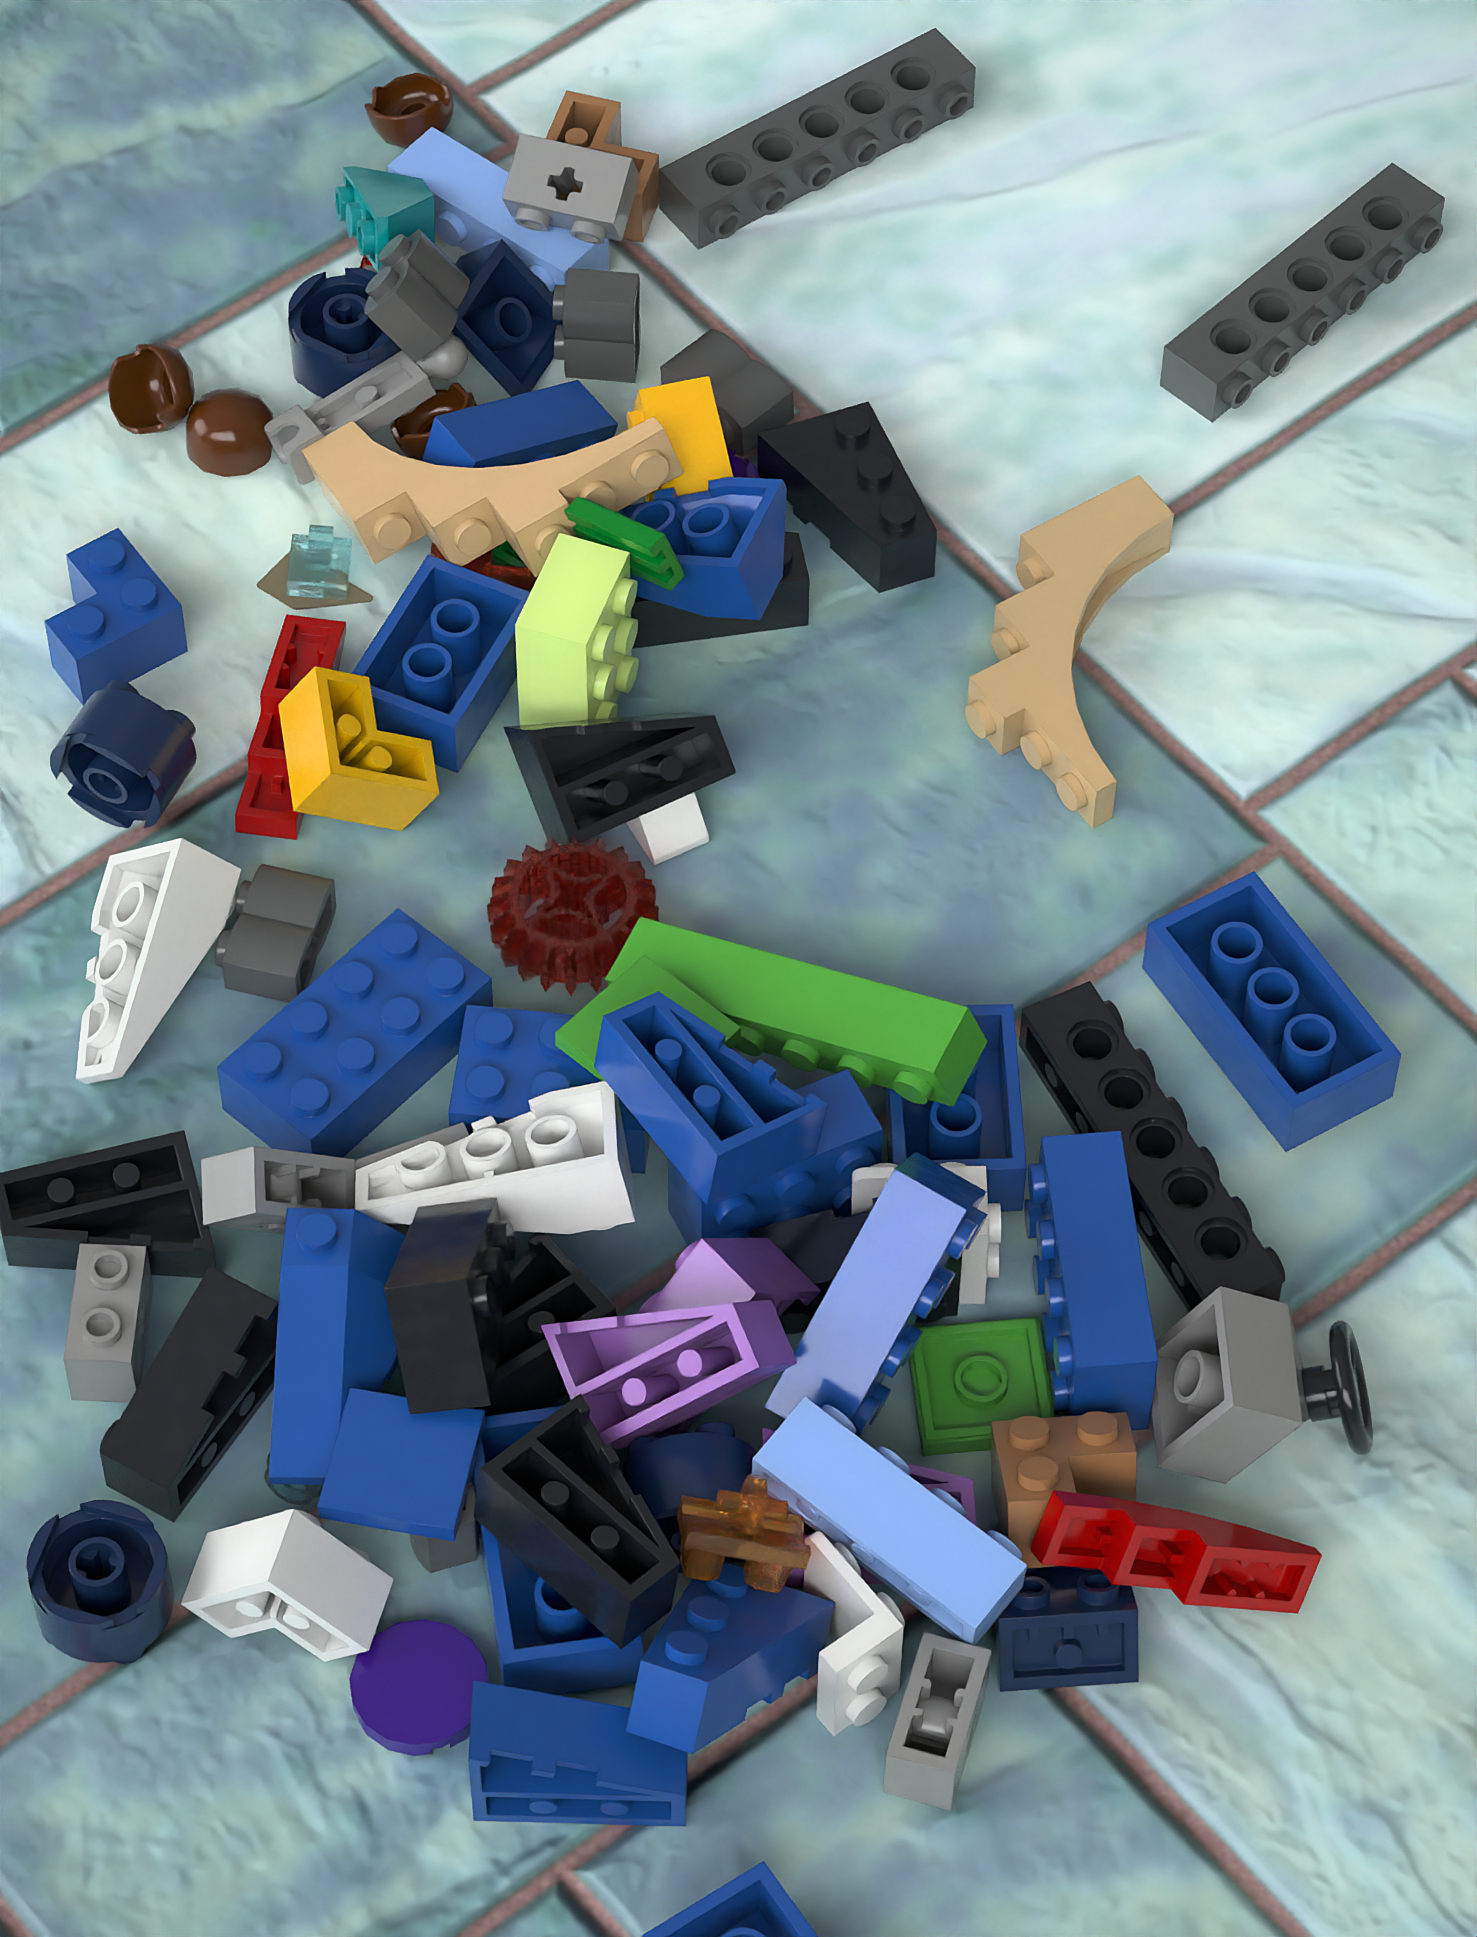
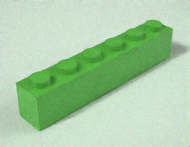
M640 917L605 978L608 985H610L639 958L646 955L741 1027L740 1041L734 1046L737 1050L751 1056H760L762 1052L778 1056L792 1066L806 1072H814L816 1068L833 1073L848 1069L858 1087L869 1088L872 1084L893 1089L901 1097L917 1104H926L928 1100L954 1107L988 1042L970 1009L966 1006Z

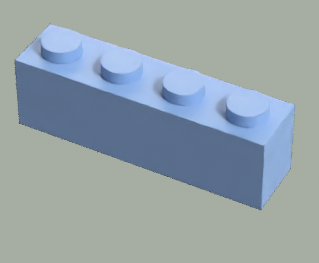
M434 127L427 130L387 165L389 173L422 178L434 195L435 233L444 242L451 246H458L470 253L503 239L553 295L555 285H566L568 268L609 271L608 238L604 239L603 244H593L573 237L570 234L571 230L549 225L548 231H536L517 224L514 221L515 217H511L502 200L509 172Z
M804 1397L753 1457L751 1482L815 1531L823 1533L832 1544L836 1542L842 1543L852 1553L858 1564L960 1642L976 1645L1023 1587L1027 1564L1021 1561L1022 1553L1001 1533L990 1530L986 1534L965 1518L967 1513L963 1506L947 1492L939 1488H934L930 1492L910 1477L911 1470L909 1466L896 1453L883 1446H879L875 1450L856 1436L855 1426L839 1410L830 1405H824L822 1408H819L808 1398Z

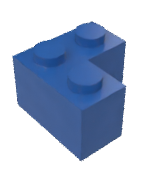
M119 528L66 554L72 596L76 605L44 622L52 667L83 706L94 692L105 689L110 681L116 679L129 683L188 652L182 605Z

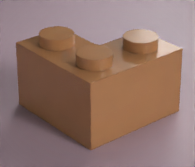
M566 90L545 139L633 159L640 179L623 238L643 242L659 204V154L622 146L621 102ZM573 185L571 192L581 193L579 187ZM559 193L561 199L567 201L569 194Z
M1092 1411L1078 1416L1049 1418L1022 1416L1014 1420L991 1422V1489L1000 1533L1013 1542L1022 1553L1021 1561L1027 1564V1568L1054 1567V1565H1042L1030 1550L1053 1490L1120 1498L1136 1502L1137 1451L1127 1412L1107 1413Z

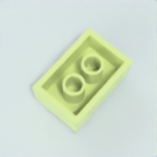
M558 534L515 624L520 725L617 717L618 706L616 701L621 692L629 693L631 691L639 666V659L633 657L631 652L638 631V620L631 618V610L635 602L638 584L636 580L630 579V552L566 534Z

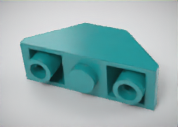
M357 166L343 167L344 186H336L335 188L337 218L339 221H345L349 238L356 239L360 255L367 256L377 273L382 264L378 260L380 252L397 235L403 234L407 238L420 229L435 244L434 195L422 178Z

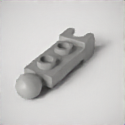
M450 334L444 343L416 363L401 350L306 410H303L299 405H295L265 425V433L280 461L283 464L289 463L299 484L306 485L315 480V477L301 452L302 449L352 420L369 436L398 417L409 414L419 404L436 395L430 382L431 378L448 380L457 377L464 370L468 361L467 348L460 338Z

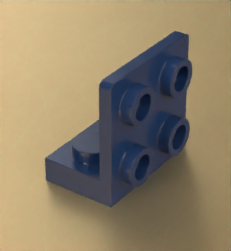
M1066 1566L1027 1568L1022 1589L996 1619V1665L1000 1692L1139 1682L1138 1607L1132 1586L1112 1585L1100 1569Z

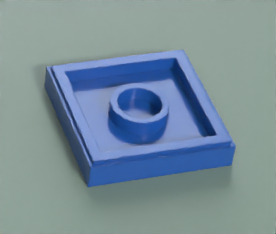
M350 1388L317 1506L319 1518L455 1542L486 1423L485 1411L465 1408L410 1415L407 1397Z

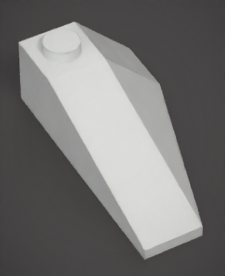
M183 838L110 855L92 914L91 931L101 935L99 957L95 956L87 963L86 979L95 983L96 989L94 1001L86 1008L82 1015L76 1080L89 1084L123 1077L225 927L226 920L230 917L236 905L235 889L241 872L240 868Z
M606 1081L548 1092L528 1100L531 1111L500 1124H496L492 1116L471 1123L474 1133L445 1146L439 1142L427 1141L357 1169L355 1209L381 1223L411 1225L418 1207L497 1198L501 1221L509 1220L513 1231L574 1234L590 1230H607L616 1225L635 1222L633 1179L618 1096Z

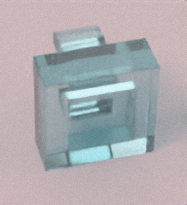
M309 525V535L292 534L287 574V596L347 599L352 558V539L334 537V526Z

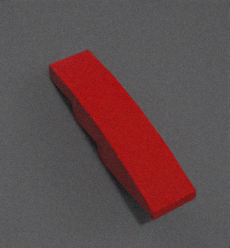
M286 614L260 693L261 714L247 754L248 775L235 812L236 832L297 840L304 813L293 811L278 704L315 666L339 671L346 635V622Z
M1053 1490L1030 1547L1031 1552L1042 1565L1100 1569L1112 1585L1171 1589L1183 1605L1296 1614L1299 1613L1322 1557V1554L1315 1547L1247 1526L1183 1510L1120 1498Z

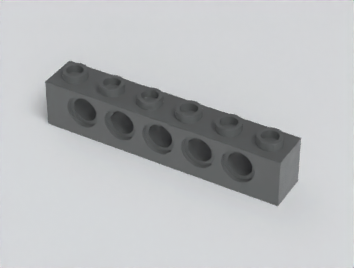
M934 28L660 168L659 209L698 250L719 239L728 238L738 229L757 219L776 213L784 205L811 191L820 190L834 179L858 167L870 164L875 158L904 143L916 140L921 134L948 120L957 119L962 116L967 110L973 108L976 67L944 35Z
M1392 162L1166 344L1163 351L1160 386L1212 423L1230 408H1239L1246 402L1255 387L1269 376L1276 377L1282 373L1294 355L1307 345L1314 346L1325 336L1333 323L1344 314L1351 315L1355 313L1372 291L1382 283L1389 284L1394 281L1401 273L1405 264L1420 252L1423 254L1429 252L1437 244L1443 232L1441 219L1445 197Z

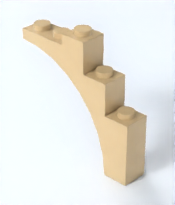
M655 417L610 439L569 454L521 465L467 468L440 466L401 456L373 441L353 420L301 450L322 493L374 564L381 562L425 535H428L447 562L460 567L508 541L535 578L539 576L559 533L580 538L573 529L577 523L568 520L564 512L577 497H584L618 512L683 474L665 429Z
M1140 475L1021 534L1016 572L1025 590L995 605L991 645L1000 662L969 677L965 716L975 735L981 739L986 737L1001 756L1021 746L1028 763L1037 770L1042 769L1056 785L1057 793L1063 804L1070 811L1074 812L1077 810L1092 829L1113 818L1117 780L1092 746L1077 709L1071 670L1083 636L1105 602L1134 574L1170 551L1174 513Z

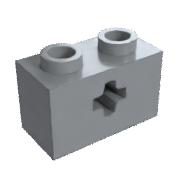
M520 133L502 200L511 217H515L514 221L525 228L536 231H548L549 225L571 230L570 234L573 237L588 243L603 244L605 238L622 242L640 175L632 158ZM573 185L578 186L581 193L571 192ZM559 193L569 194L567 201H563Z
M257 1146L201 1159L203 1225L284 1234L287 1208L355 1209V1159Z
M84 1243L79 1245L63 1358L72 1400L129 1403L142 1381L154 1289L147 1246Z
M923 1632L886 1753L884 1793L952 1811L988 1690L992 1650Z

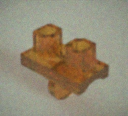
M749 1474L744 1480L740 1493L719 1489L716 1501L681 1495L676 1515L682 1538L680 1559L683 1573L688 1578L712 1581L719 1578L725 1556L745 1559L743 1568L745 1582L758 1590L779 1593L782 1591L792 1569L806 1570L811 1556L810 1545L804 1543L803 1517L787 1514L788 1501L768 1498L767 1480L765 1476Z

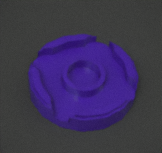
M426 1619L399 1622L375 1634L369 1651L357 1654L349 1678L353 1710L366 1735L387 1750L412 1756L433 1754L432 1749L442 1748L449 1743L451 1748L466 1740L470 1735L473 1680L489 1683L486 1660L473 1640L449 1624Z

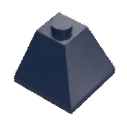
M501 239L460 256L455 263L469 277L470 285L464 299L457 308L458 318L452 333L463 341L467 350L512 397L531 392L554 358L557 324L563 325V321L553 320L554 295Z

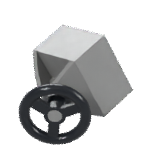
M1220 1286L1155 1340L1158 1367L1151 1409L1157 1467L1226 1484L1309 1419L1312 1422L1341 1417L1345 1435L1352 1451L1358 1455H1365L1371 1450L1373 1445V1429L1368 1391L1358 1345L1352 1328L1348 1323L1337 1321L1331 1325L1329 1330L1332 1369L1325 1370L1323 1365L1304 1368L1288 1304Z

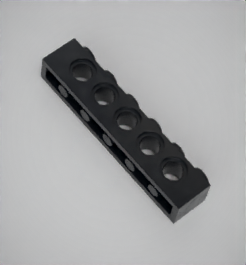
M1088 981L1023 1008L1019 1046L1074 1133L1121 1131L1137 1232L1187 1311L1190 1312L1220 1286L1279 1302L1282 1283L1285 1282V1271L1280 1258L1270 1246L1264 1248L1252 1230L1251 1217L1245 1204L1238 1196L1230 1197L1219 1180V1169L1213 1155L1205 1146L1198 1147L1187 1130L1186 1117L1180 1104L1173 1097H1165L1156 1083L1155 1071L1148 1055L1141 1048L1134 1049L1126 1037L1121 1015L1113 1002L1110 1000L1103 1001L1091 981ZM1082 1057H1094L1099 1060H1087ZM1124 1105L1130 1107L1131 1109H1119L1114 1106ZM1146 1154H1156V1155L1162 1156L1163 1158H1161V1159H1153V1158H1149V1157H1147V1156H1145V1155H1146ZM1176 1204H1190L1196 1208L1184 1209ZM1221 1254L1229 1259L1217 1260L1208 1255Z

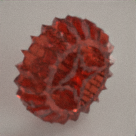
M550 835L543 851H538L526 844L525 850L522 853V861L507 859L506 867L503 869L504 876L495 877L491 888L492 897L487 905L488 922L491 923L490 938L492 943H494V948L500 949V956L504 961L505 967L517 966L518 974L523 982L540 976V984L545 992L556 982L565 983V988L571 996L577 988V984L588 983L596 993L602 985V978L607 977L640 917L659 922L656 889L652 884V879L645 878V870L642 867L641 861L628 862V855L625 853L623 846L606 852V845L601 836L590 846L581 845L576 836L573 837L570 844L558 845ZM542 898L544 902L536 906L537 913L525 918L524 916L528 909L537 900ZM620 909L622 912L621 916L610 928L605 930L603 925L609 922V915Z

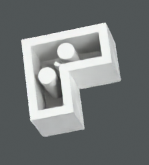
M288 1509L280 1513L208 1532L181 1605L230 1638L276 1628L326 1662L369 1651L394 1579L372 1564L371 1558L367 1553L354 1546L345 1545L322 1529L320 1521L313 1515L301 1510Z

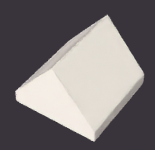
M695 792L626 822L653 865H657L709 842V834Z

